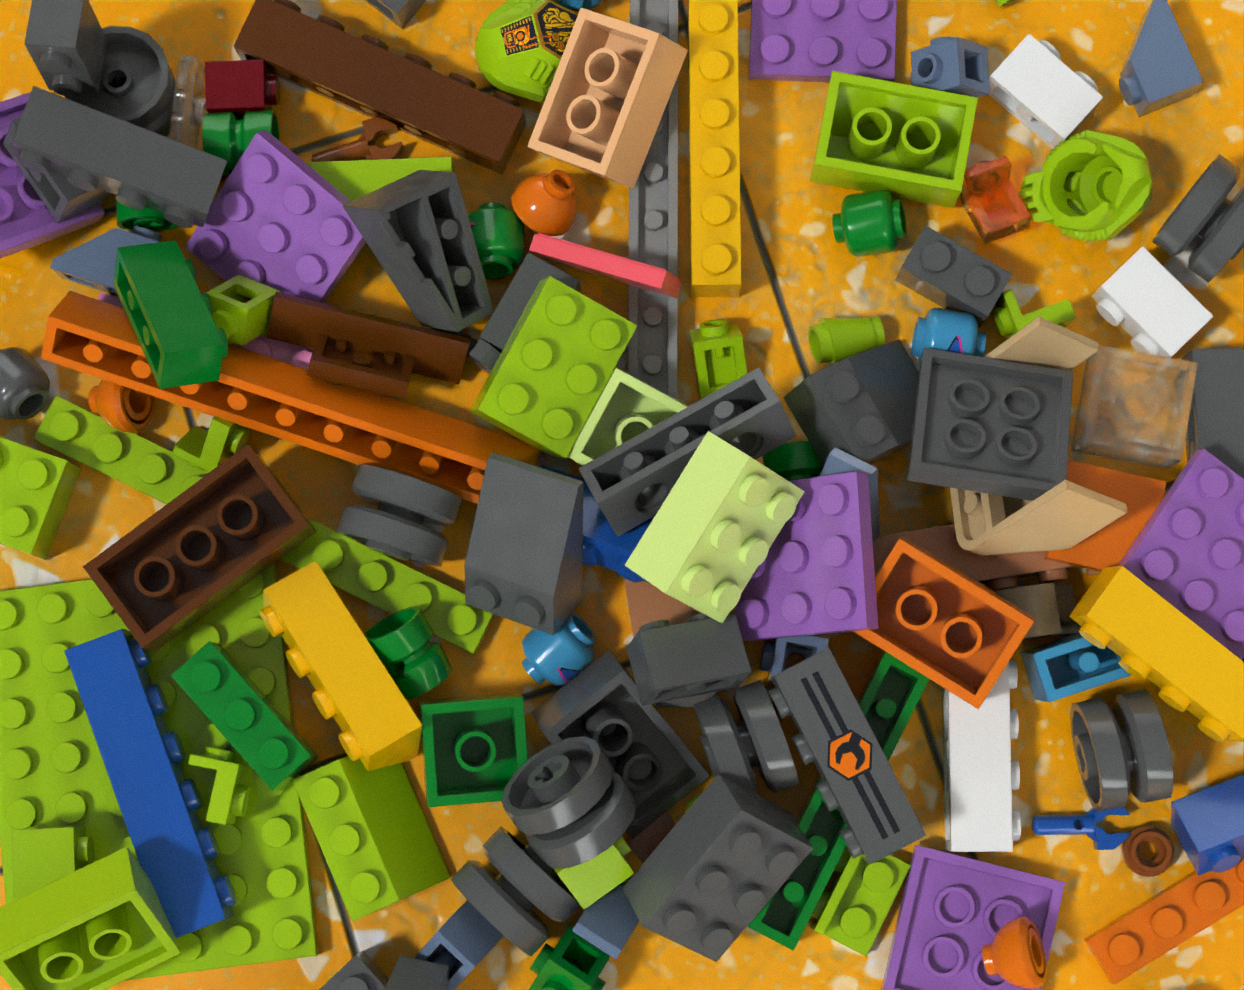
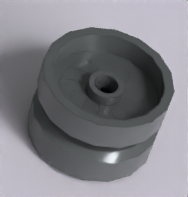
M124 26L102 28L107 38V46L99 94L82 93L77 97L65 96V98L166 137L170 134L180 116L182 97L163 49L149 34L135 28Z
M1221 154L1207 167L1152 240L1153 243L1165 252L1174 256L1180 254L1196 235L1200 237V242L1189 256L1188 268L1206 282L1211 281L1229 259L1233 260L1244 247V187L1232 201L1226 198L1239 179L1240 168Z
M359 464L351 489L360 499L374 504L378 508L376 510L360 505L344 507L336 531L348 538L366 544L365 546L369 549L405 561L411 559L441 567L449 542L443 534L422 524L423 522L439 526L456 524L463 499L452 492L419 479L380 467Z
M761 680L736 689L734 701L740 718L738 722H734L725 700L718 695L693 705L703 734L700 736L701 743L714 778L717 774H720L757 794L758 788L751 768L757 766L766 787L774 793L799 784L786 738L770 697Z
M1146 689L1117 694L1112 710L1102 698L1072 703L1070 722L1074 752L1085 792L1096 812L1125 807L1130 791L1141 803L1171 798L1173 791V768L1169 744L1159 710L1153 697Z
M586 736L572 737L549 745L529 758L513 774L503 792L501 801L505 812L517 829L525 833L530 847L542 864L553 869L570 868L587 862L604 852L624 834L635 815L637 803L631 791L620 775L613 772L614 769L608 757L594 739Z
M500 826L483 845L486 857L499 870L500 874L497 876L479 861L468 860L453 876L451 881L463 896L498 931L524 953L532 956L550 937L548 927L532 909L536 906L553 921L564 922L580 904L560 880V877L553 868L542 864L529 845L525 846L508 830Z

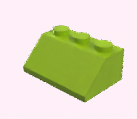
M832 71L810 182L863 192L887 190L895 198L954 208L962 191L978 98Z
M346 756L292 780L352 922L451 878L402 763L367 771L360 758L353 762L349 756Z
M124 847L0 907V975L12 990H106L181 954L179 943L154 887L128 847Z

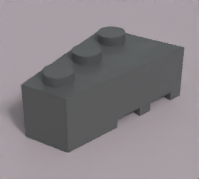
M418 170L343 205L348 216L421 326L458 332L494 313L456 173Z

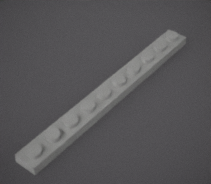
M630 0V24L660 33L678 44V0ZM678 77L634 189L629 187V259L666 269L677 277ZM628 285V320L638 325L628 342V373L677 399L678 297L676 299Z

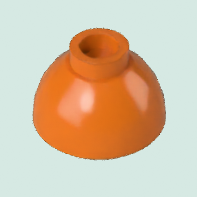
M561 170L531 175L522 180L513 190L511 195L512 206L519 219L531 230L548 236H561L569 231L575 220L577 211L576 196L573 192L575 183L567 173Z
M103 379L98 386H94L90 390L88 396L91 411L95 415H100L112 428L125 433H139L143 431L152 419L155 409L154 396Z
M1022 916L1011 920L996 933L991 944L983 945L982 957L988 975L998 974L1006 982L1019 988L1038 989L1042 987L1047 975L1046 956L1039 931L1034 922L1029 918Z

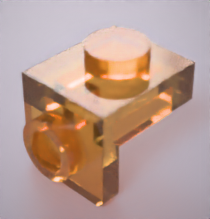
M1007 156L992 161H981L970 169L965 170L960 201L985 244L1030 228L1031 215L1010 181L1012 165Z

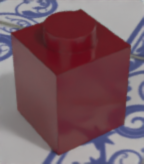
M264 60L205 62V107L208 113L233 112L238 120L243 119L246 111L272 110V105H279L277 75L271 76Z

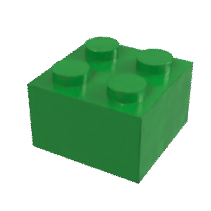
M520 693L420 700V722L423 725L421 736L425 792L428 807L501 801L505 786L513 774L528 760L523 696Z

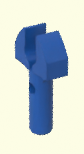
M1092 806L1086 814L1035 815L1032 820V830L1035 835H1087L1093 840L1095 850H1113L1122 844L1130 836V833L1113 832L1109 834L1103 828L1096 827L1095 823L1102 821L1106 815L1130 814L1124 807L1096 812Z

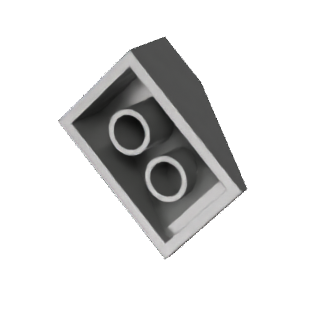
M898 339L849 356L808 376L783 398L823 467L829 453L835 447L871 465L911 444L919 371L902 342Z
M492 452L487 459L464 565L466 604L554 635L582 601L583 481Z
M610 650L531 712L541 731L551 744L567 738L582 736L598 742L614 769L613 772L620 775L637 803L634 818L626 829L627 834L632 839L710 777L705 768L654 704L641 705L635 680Z

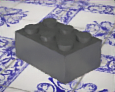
M717 774L622 889L644 928L717 962L813 850V846L789 811Z

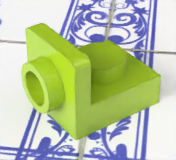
M725 319L705 321L699 325L700 329L689 331L701 399L747 374L742 333L737 324H729V321Z

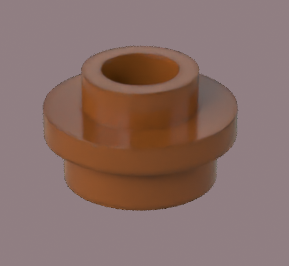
M1141 826L1133 829L1130 832V836L1123 842L1122 856L1125 864L1132 872L1140 876L1154 877L1162 874L1169 868L1174 857V847L1169 836L1161 829L1153 826ZM1146 841L1150 842L1155 848L1153 858L1148 861H1144L1139 855V847Z

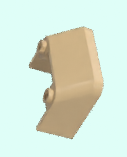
M1038 317L984 357L1070 371L1099 351L1098 342L1042 317ZM1067 480L1059 483L1033 501L950 488L957 542L961 548L982 556L1070 549L1128 513L1126 503Z

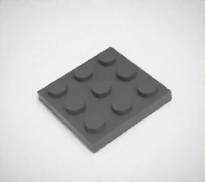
M923 348L919 368L907 481L1031 501L1066 480L1073 371Z

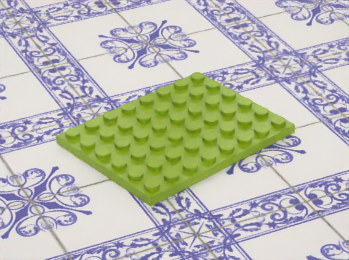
M276 562L156 652L148 650L151 657V665L146 666L148 676L152 685L159 684L166 698L168 712L162 715L169 733L175 731L182 743L185 760L179 761L185 779H193L199 790L202 807L196 810L203 829L210 827L214 833L220 855L214 857L220 877L224 875L229 877L236 894L237 904L231 906L234 913L233 917L176 938L181 954L127 980L319 955L303 805L293 781L281 791H272L171 676L209 641L220 644L294 727L285 640L281 634L273 637L260 615V610L264 609L263 589L278 582ZM92 579L0 591V845L6 904L14 901L12 830L86 826V836H91L93 839L94 862L124 847H128L139 863L65 654L67 649L120 629L129 631ZM206 746L236 752L234 762L248 765L243 785L250 787L249 800L244 816H236L234 825H222L206 821L217 770L188 764L190 754L204 756Z

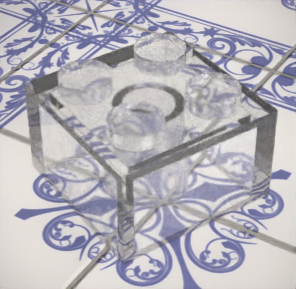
M1098 345L1099 351L1086 359L1071 451L1166 469L1181 462L1198 363Z

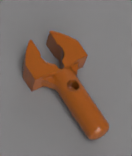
M374 117L362 121L364 131L358 140L312 155L311 161L399 159L404 146L402 142H399L387 148L380 149L376 147L375 142L379 137L397 133L399 130L396 124Z

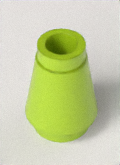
M879 317L821 318L818 324L809 327L808 339L815 362L817 364L827 362L830 366L849 356L884 345L885 333Z

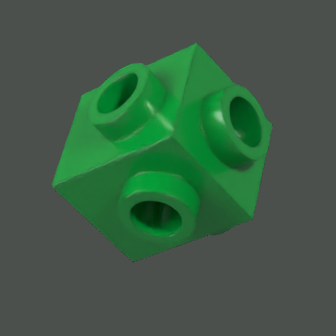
M569 925L556 947L553 948L546 943L530 967V970L536 973L537 977L529 990H602L606 982L598 976L609 960L610 955L572 931L573 927Z

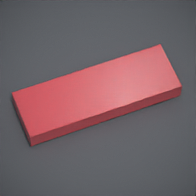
M538 233V235L534 234L529 251L547 261L676 299L682 285L680 278L666 269Z

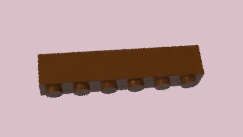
M255 0L234 44V48L241 60H264L272 75H277L281 79L368 117L388 120L396 124L398 130L503 175L526 126L524 110L519 108L520 103L516 99L501 92H494L491 96L475 89L476 84L472 80L461 74L451 72L447 77L431 70L432 65L417 55L406 53L405 57H401L387 51L389 47L383 41L371 35L362 34L361 38L348 34L344 32L345 28L342 24L327 16L319 15L316 20L300 13L301 8L290 0Z

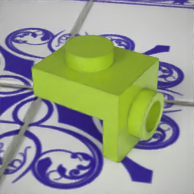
M1012 289L1001 293L996 302L997 308H994L992 311L1001 336L1008 335L1009 338L1038 317H1042L1064 328L1076 318L1069 299L1022 316Z
M214 416L208 431L199 426H194L175 444L173 454L188 461L194 468L211 472L245 446L250 435V428Z
M206 746L204 756L190 754L188 761L190 765L217 770L206 821L222 825H234L236 816H244L249 800L250 787L243 785L248 765L234 762L236 752Z

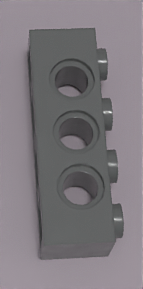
M759 367L578 468L617 537L657 514L708 431L755 460L796 437L779 398Z

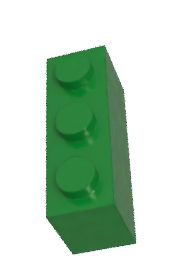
M177 241L117 247L113 285L159 389L218 381L222 359L228 356L227 337L222 328L217 329L212 318L209 297L205 293H200L196 284L194 266L190 259H184Z
M209 641L171 675L272 791L283 790L319 757L220 644Z

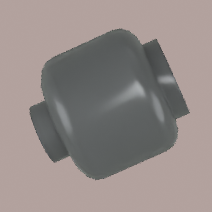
M19 347L0 349V417L6 420L29 419L45 407L48 401L50 380L46 372L26 350Z

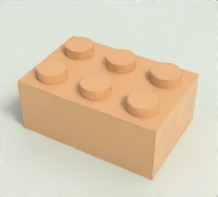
M580 8L527 147L557 161L634 189L688 50L660 33Z

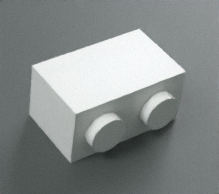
M1030 34L1023 39L989 78V95L1051 149L1059 145L1060 141L1064 142L1066 138L1073 135L1093 113L1103 98L1097 92V85L1088 75L1081 71H1072L1061 61V56L1053 45L1042 39L1037 41Z
M1143 246L1092 295V298L1098 303L1096 309L1109 324L1113 326L1120 325L1133 338L1131 340L1133 348L1148 361L1155 360L1160 366L1170 359L1213 317Z

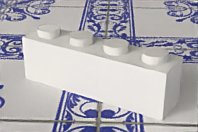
M1010 659L979 710L942 687L945 851L1013 852V841L1020 840V813L1018 810H1012V790H1018L1020 784L1018 760H1011V739H1017L1019 732L1017 709H1010V689H1016L1018 681L1016 659Z

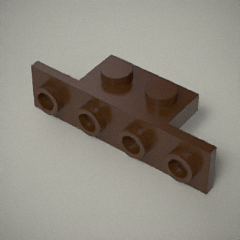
M276 292L274 296L266 337L313 349L307 376L322 379L324 382L332 385L344 384L369 390L378 396H394L402 399L406 398L411 373L459 384L470 344V338Z

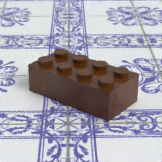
M247 444L84 565L83 568L143 649L156 652L317 532V530L261 455Z

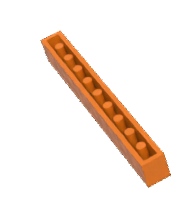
M69 291L48 316L41 359L211 416H217L356 464L376 466L438 486L464 500L476 504L479 501L487 459L492 452L534 466L537 465L541 453L540 450L520 440L391 397L378 396L369 390L344 384H328L322 379L307 376V369L229 343L228 356L222 359L218 381L159 389L124 308Z

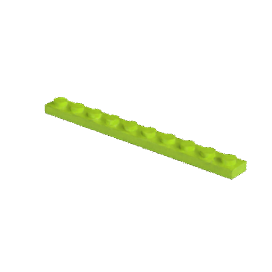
M55 396L33 438L165 504L171 502L210 473L206 470L194 468L188 461L175 456L172 451L135 433H125L112 428L100 416L58 396ZM309 518L308 520L317 532L280 558V560L298 569L316 561L331 585L390 614L408 607H420L433 630V635L474 655L495 615L467 605L464 593L384 554L369 549L365 545Z

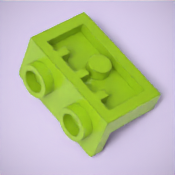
M845 847L834 869L837 875L829 891L824 889L811 915L814 921L810 928L867 956L911 865L892 855L868 864L865 863L862 855L853 859L847 847Z

